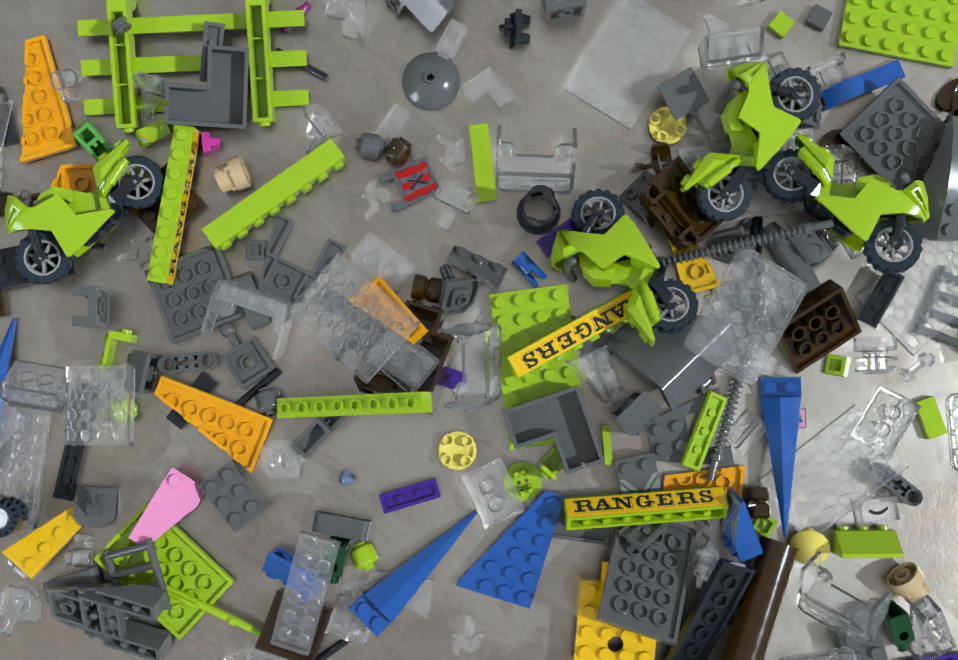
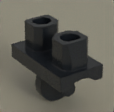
M516 9L514 13L509 14V18H505V24L499 25V31L504 32V38L509 39V49L527 46L530 43V34L522 33V27L527 28L530 26V16L522 14V9Z

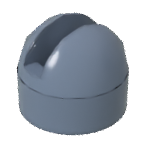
M346 469L339 475V482L345 487L350 486L356 480L355 475Z

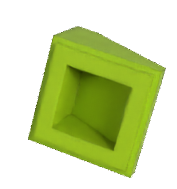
M827 354L824 373L847 377L850 358Z

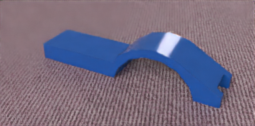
M897 59L864 74L856 75L821 91L820 93H822V98L826 104L822 108L823 112L852 98L885 87L896 77L905 78L906 76L899 60Z

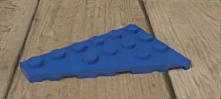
M545 489L536 501L458 579L456 586L530 609L565 495Z

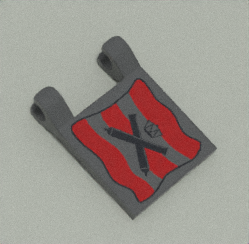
M426 156L379 175V182L381 184L394 179L403 199L391 204L393 212H398L442 192Z

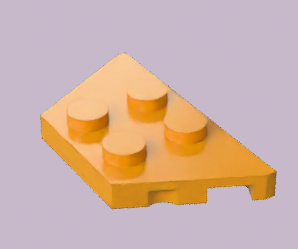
M95 164L61 165L57 172V177L53 180L50 187L65 188L85 193L97 190L93 172Z

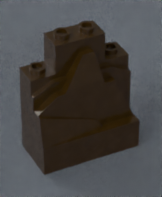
M406 300L405 305L426 327L428 332L415 344H412L377 321L353 379L358 390L366 394L431 392L432 413L427 414L433 415L448 373V365L455 347V341L452 335L446 332L439 333L445 320L444 311L441 308L426 306L418 300Z

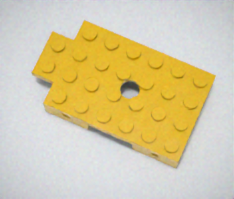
M602 561L601 578L579 576L574 655H572L571 660H655L656 640L596 620L609 561ZM614 636L620 637L623 640V647L616 652L608 648V641Z

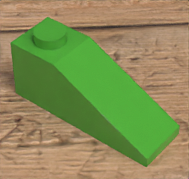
M88 118L72 130V135L97 162L99 156L105 152L110 153L114 149Z

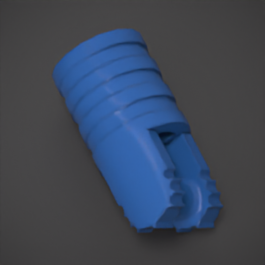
M524 251L511 262L534 288L538 286V282L529 273L531 270L543 280L547 278V275Z

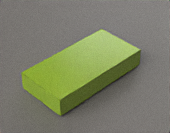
M934 396L913 402L928 440L948 433Z
M601 424L602 455L605 460L603 464L612 465L610 426L608 424Z

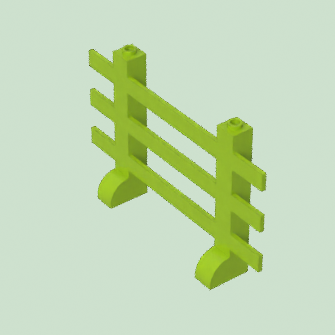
M106 0L107 19L77 20L79 37L109 36L110 59L80 60L81 76L112 75L114 98L83 100L85 116L115 114L117 129L123 130V133H135V129H141L140 113L165 112V105H169V101H165V96L139 97L137 74L200 71L202 55L136 58L134 34L204 31V22L208 21L225 24L224 30L247 29L249 48L248 69H250L251 92H248L247 108H252L254 123H259V127H269L271 123H276L275 107L310 105L308 89L274 91L273 68L307 66L306 50L271 51L270 28L305 27L304 10L269 11L271 0H245L246 13L133 18L132 11L136 8L137 0ZM125 16L127 18L126 22L131 23L132 27L125 34L117 36L116 30H113L111 25L117 19Z

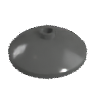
M427 52L414 57L407 64L402 76V86L406 97L416 107L429 111L439 110L448 106L457 96L460 87V76L457 67L448 57L439 53ZM429 75L434 76L432 81L427 80Z

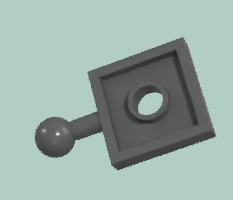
M230 322L221 324L219 328L220 334L223 337H227L234 347L222 355L221 359L241 390L276 369L256 336L253 335L240 343L234 334L235 326ZM246 357H250L253 360L251 368H246L243 365Z

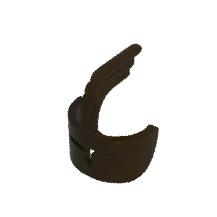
M663 142L651 145L652 162L645 165L643 163H635L633 166L634 172L653 168L657 175L661 171L657 153H659L661 162L666 161L665 164H662V169L672 162L669 144Z

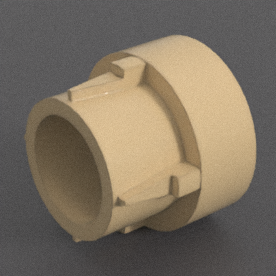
M240 155L229 158L224 164L213 168L217 184L223 193L231 190L240 191L252 186L247 168Z
M913 562L897 565L887 576V584L896 595L902 596L908 604L915 605L922 602L931 592L927 586L924 574Z

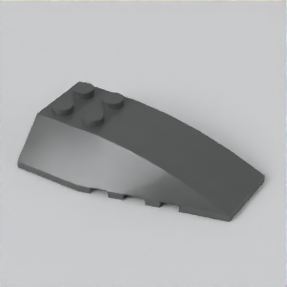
M951 115L939 140L941 143L931 157L933 160L930 167L923 174V182L928 195L929 218L923 224H911L914 229L919 231V235L958 240V116Z

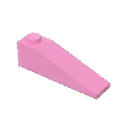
M171 468L128 538L137 544L145 542L150 537L153 542L156 541L198 506L205 495L199 484L176 469Z

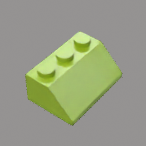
M879 524L876 525V528H869V525H856V528H849L848 525H837V528H830V552L841 558H904L896 530L889 528L888 525Z

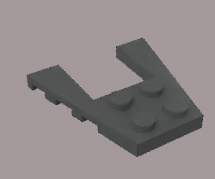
M277 213L270 234V242L266 251V259L258 291L294 308L346 250V246L328 238L312 271L309 272L277 256L294 224L293 220Z
M720 388L714 389L712 391L714 393L721 395ZM707 394L684 403L675 410L659 415L653 422L650 420L646 423L650 450L654 452L656 461L680 463L689 441L685 415L700 412ZM731 446L724 447L723 450L725 452L722 453L723 460L719 462V465L735 466ZM713 449L707 451L703 464H711L710 456L711 453H714Z

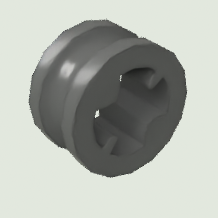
M125 16L117 19L111 25V28L116 30L117 36L125 34L132 27L131 23L126 22L127 18Z

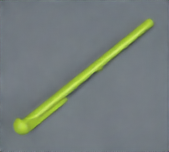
M153 577L150 580V582L156 581L155 577ZM166 584L170 597L193 608L197 607L227 621L230 625L237 626L258 637L260 636L261 628Z

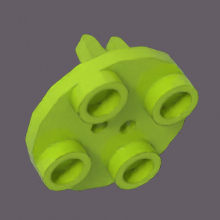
M516 462L509 466L504 473V489L515 500H530L541 489V474L531 463Z

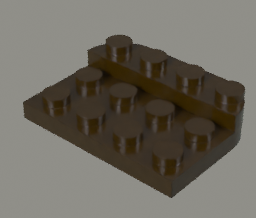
M678 156L643 185L638 198L671 243L681 250L702 242L722 222L711 220L700 211L701 208L697 205L698 199L696 197V191L698 190L694 185L684 192L680 191L683 186L680 184L686 174L690 175L692 172Z

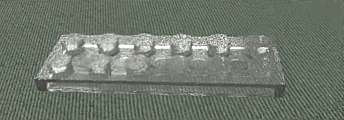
M304 530L300 532L270 644L309 656L339 552L340 541Z

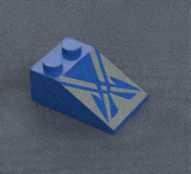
M730 486L727 488L726 493L729 507L727 517L723 518L722 532L724 534L722 541L725 547L729 548L733 557L736 556L742 563L762 554L763 551L745 502Z

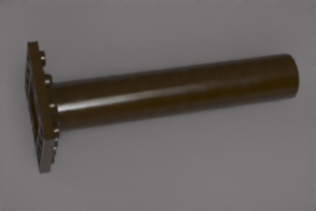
M760 536L759 543L763 553L752 559L750 566L756 572L737 605L738 610L735 611L720 660H764L799 549L771 538Z

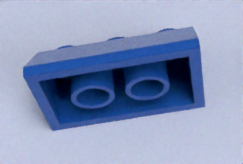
M278 546L268 553L262 571L266 572L265 575L274 580L278 578L283 581V585L291 589L297 588L303 596L311 598V596L316 597L327 577V574H324L320 568Z

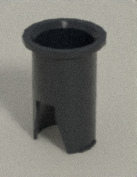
M536 185L520 200L517 207V219L520 226L526 232L533 235H544L551 232L558 225L561 217V208L555 199L552 188L545 185ZM544 198L552 204L554 215L546 220H538L526 216L525 205L531 199Z

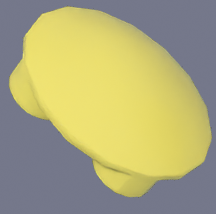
M668 106L656 110L651 115L648 124L649 132L653 139L659 143L666 142L668 144H674L681 140L686 134L688 126L686 117L684 116L676 121Z
M461 431L446 434L438 447V455L441 462L453 470L467 468L475 460L477 454L476 443L473 438Z
M810 527L799 531L790 540V546L799 549L796 560L804 564H819L826 560L830 554V542L823 534L814 531Z

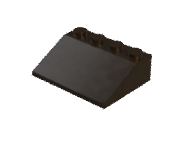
M831 279L764 321L772 338L796 374L862 332L843 287Z

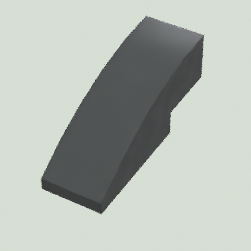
M348 416L318 417L291 446L306 459Z

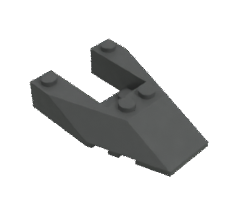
M108 583L50 586L47 588L52 618L73 629L77 626L86 631L85 635L92 639L95 636L103 640V645L148 660H163L172 647L171 632L129 619L125 621L124 613L156 621L168 605L165 589L145 584Z

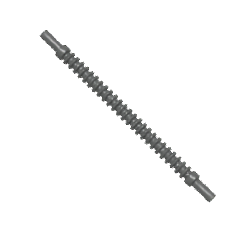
M832 219L816 223L806 222L803 226L798 224V227H795L793 225L791 229L789 227H786V230L781 228L780 231L775 230L774 233L769 231V234L763 232V235L757 234L756 237L752 235L751 238L746 236V239L740 238L739 241L734 239V242L729 240L728 243L723 242L722 245L720 243H717V246L712 244L711 247L707 245L705 249L700 247V250L695 248V251H692L690 249L689 252L684 251L683 254L678 252V255L673 253L670 256L668 254L666 258L664 256L661 257V263L665 266H672L673 263L677 265L678 262L682 264L683 261L688 263V260L694 261L695 258L699 260L700 257L705 259V256L710 258L712 254L714 256L717 253L722 255V252L727 254L728 251L733 252L734 249L739 251V248L744 250L745 247L750 248L751 245L756 247V244L761 246L762 243L768 244L769 241L771 243L774 240L779 242V239L785 240L786 237L791 239V236L796 238L797 235L803 236L804 233L810 235L813 234V231L834 227Z
M761 291L760 319L764 316L762 311L767 297V292ZM746 330L748 335H745L746 340L743 341L745 345H742L744 349L740 351L742 356H739L740 361L737 362L739 366L736 367L737 372H734L736 377H733L734 383H731L733 387L730 388L731 394H728L730 398L727 400L728 404L725 405L727 409L723 410L725 412V415H722L724 419L720 421L722 426H719L720 431L717 432L719 436L716 437L717 442H714L716 447L713 448L714 453H711L710 456L712 461L706 479L711 481L715 480L719 462L723 460L722 453L725 452L723 448L726 447L724 444L728 442L726 437H729L728 431H731L729 426H732L731 420H734L732 416L735 415L734 410L737 409L735 405L738 404L737 399H740L738 394L742 393L740 388H743L741 384L745 382L743 377H746L745 372L748 371L746 367L749 366L748 361H751L749 356H752L751 351L754 350L752 346L755 345L754 340H757L755 337L758 334L757 331Z

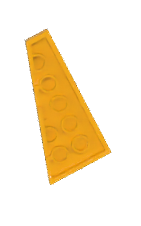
M45 35L25 40L24 64H26V70L23 80L25 94H23L22 104L23 137H21L22 155H20V162L23 164L79 147L77 139L72 135L74 128Z
M162 375L154 395L171 409L176 410L187 422L193 424L198 428V431L220 449L226 451L236 462L242 464L252 474L274 418L267 417L262 413Z

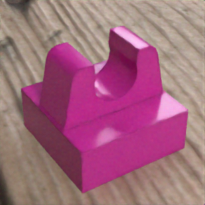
M201 132V155L209 156L211 149H219L220 139L210 138L209 132Z

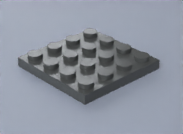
M212 244L178 257L173 286L148 281L172 344L246 316L233 286L232 276L221 250H216ZM148 270L144 271L146 278L148 276Z

